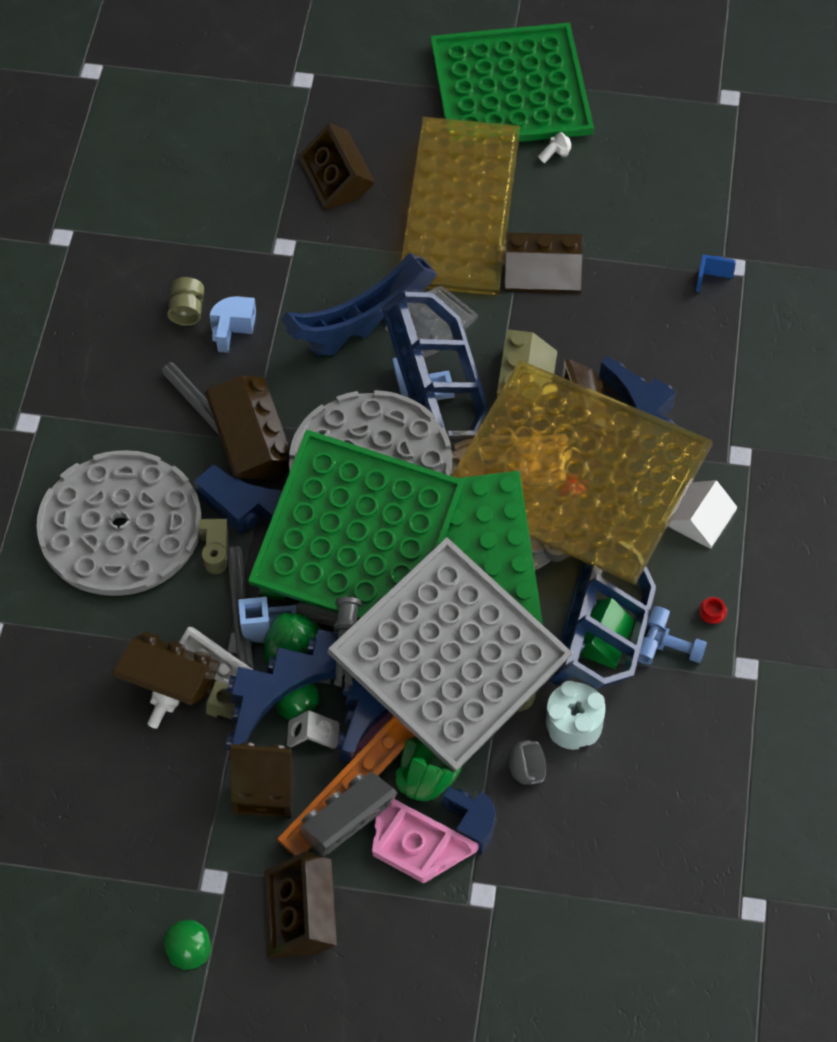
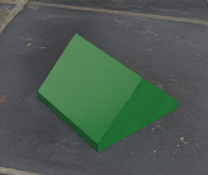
M613 598L597 600L590 617L627 640L636 622ZM586 631L583 640L585 646L579 656L616 669L622 652L589 631Z

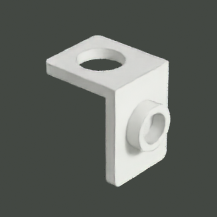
M310 710L289 721L287 746L293 747L309 739L332 749L337 747L339 738V723ZM301 723V731L299 735L295 737V729L298 726V724Z

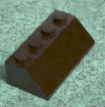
M241 375L207 389L205 395L233 476L235 478L280 481L290 468V447L265 378Z

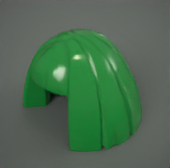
M284 612L279 614L271 623L270 629L264 638L262 650L265 663L268 666L270 656L276 657L279 648L306 654L310 637L316 638L318 629H323L312 618L302 613L292 614Z
M407 738L401 758V766L395 773V783L399 791L406 794L408 798L418 801H430L439 797L452 785L461 772L462 767L456 772L452 771L418 738Z

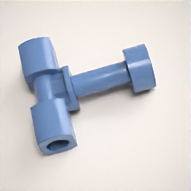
M654 606L648 620V633L643 638L638 662L651 665L656 650H663L664 646H668L690 654L689 660L701 663L707 642L696 638L695 643H691L668 635L670 629L665 628L670 611Z

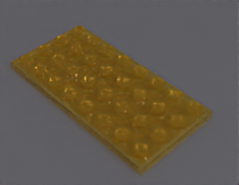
M423 117L401 261L409 253L423 257L438 275L427 288L499 295L520 126Z

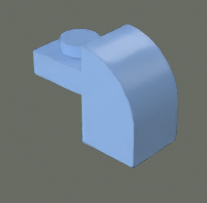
M229 297L219 301L210 312L211 328L213 330L212 339L217 342L218 352L228 353L232 332L253 333L256 317L255 298Z
M267 597L238 599L242 635L257 643H264L265 635L275 617L284 612L297 613L296 605L268 608Z

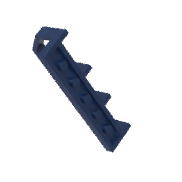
M402 293L382 311L408 397L435 415V420L445 429L434 393H470L477 415L469 431H446L450 441H462L476 437L489 413V408L460 317L434 293ZM407 303L426 304L449 325L454 340L418 339ZM421 350L457 351L467 383H431Z
M608 533L585 550L560 637V642L573 654L548 679L557 686L567 679H572L576 676L595 689L626 681L635 673L656 586L641 553L611 533ZM609 549L629 561L643 591L641 602L601 577L603 568L609 559L607 556ZM597 591L608 598H613L619 605L637 615L631 641H628L590 617L591 611L597 602L595 598ZM586 631H589L627 655L622 673L603 678L578 662L579 655L585 646L583 640Z

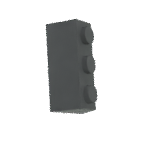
M372 771L365 777L361 773L348 783L350 788L342 795L337 791L325 801L327 806L320 812L314 809L301 820L304 824L299 832L318 856L325 857L391 806L397 794L395 789Z

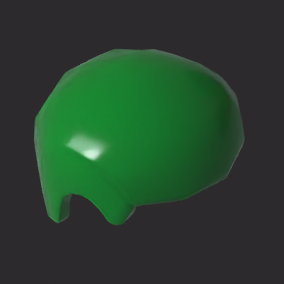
M314 683L290 693L276 703L274 707L281 717L291 720L308 710H315L319 703V690Z
M193 919L182 920L169 927L165 933L164 947L173 966L183 970L196 969L207 961L212 951V945L204 925Z

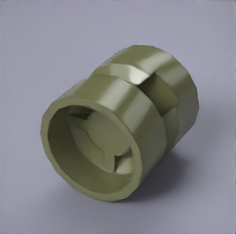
M191 277L175 279L171 284V299L167 312L168 318L182 326L195 325L201 319L204 285Z

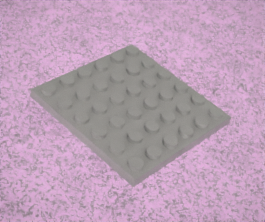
M448 538L444 539L329 647L327 652L454 772L458 771L573 654Z

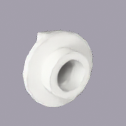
M558 133L555 137L550 138V144L541 152L538 158L546 163L555 152L562 157H566L571 150L570 139L565 134Z
M153 691L150 703L155 705V708L147 724L157 729L165 712L172 713L178 706L179 701Z

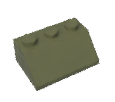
M507 329L497 390L496 411L548 417L557 350L533 332Z

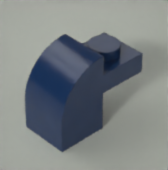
M449 786L443 795V808L463 818L456 832L478 843L479 849L477 852L482 854L494 834V805L490 798L482 791L479 792L474 800L466 791L462 789L455 790Z

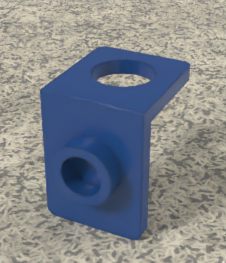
M703 254L696 292H700L703 274L733 278L736 260Z

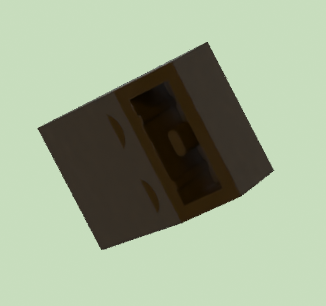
M243 742L239 745L231 744V806L233 814L292 818L295 778L291 749L285 748L282 745L256 746L249 742Z

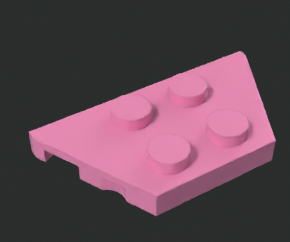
M395 799L391 806L376 817V832L372 847L373 856L422 883L429 881L471 856L479 849L478 843Z

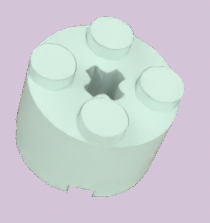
M574 681L564 682L551 694L547 704L545 722L551 739L559 746L571 750L594 744L600 737L605 717L604 697L589 685L575 683Z

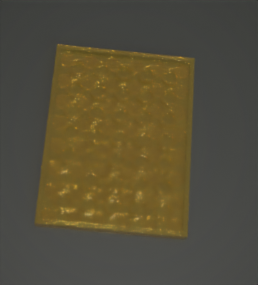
M519 360L452 476L462 478L520 470L530 538L636 585L713 443L711 439Z

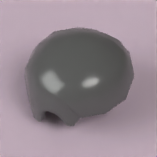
M520 741L510 749L508 768L512 777L519 783L531 785L542 783L545 780V756L541 745L537 741Z

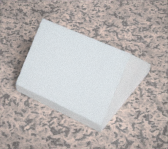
M717 480L690 482L663 521V524L711 549L737 510V506Z

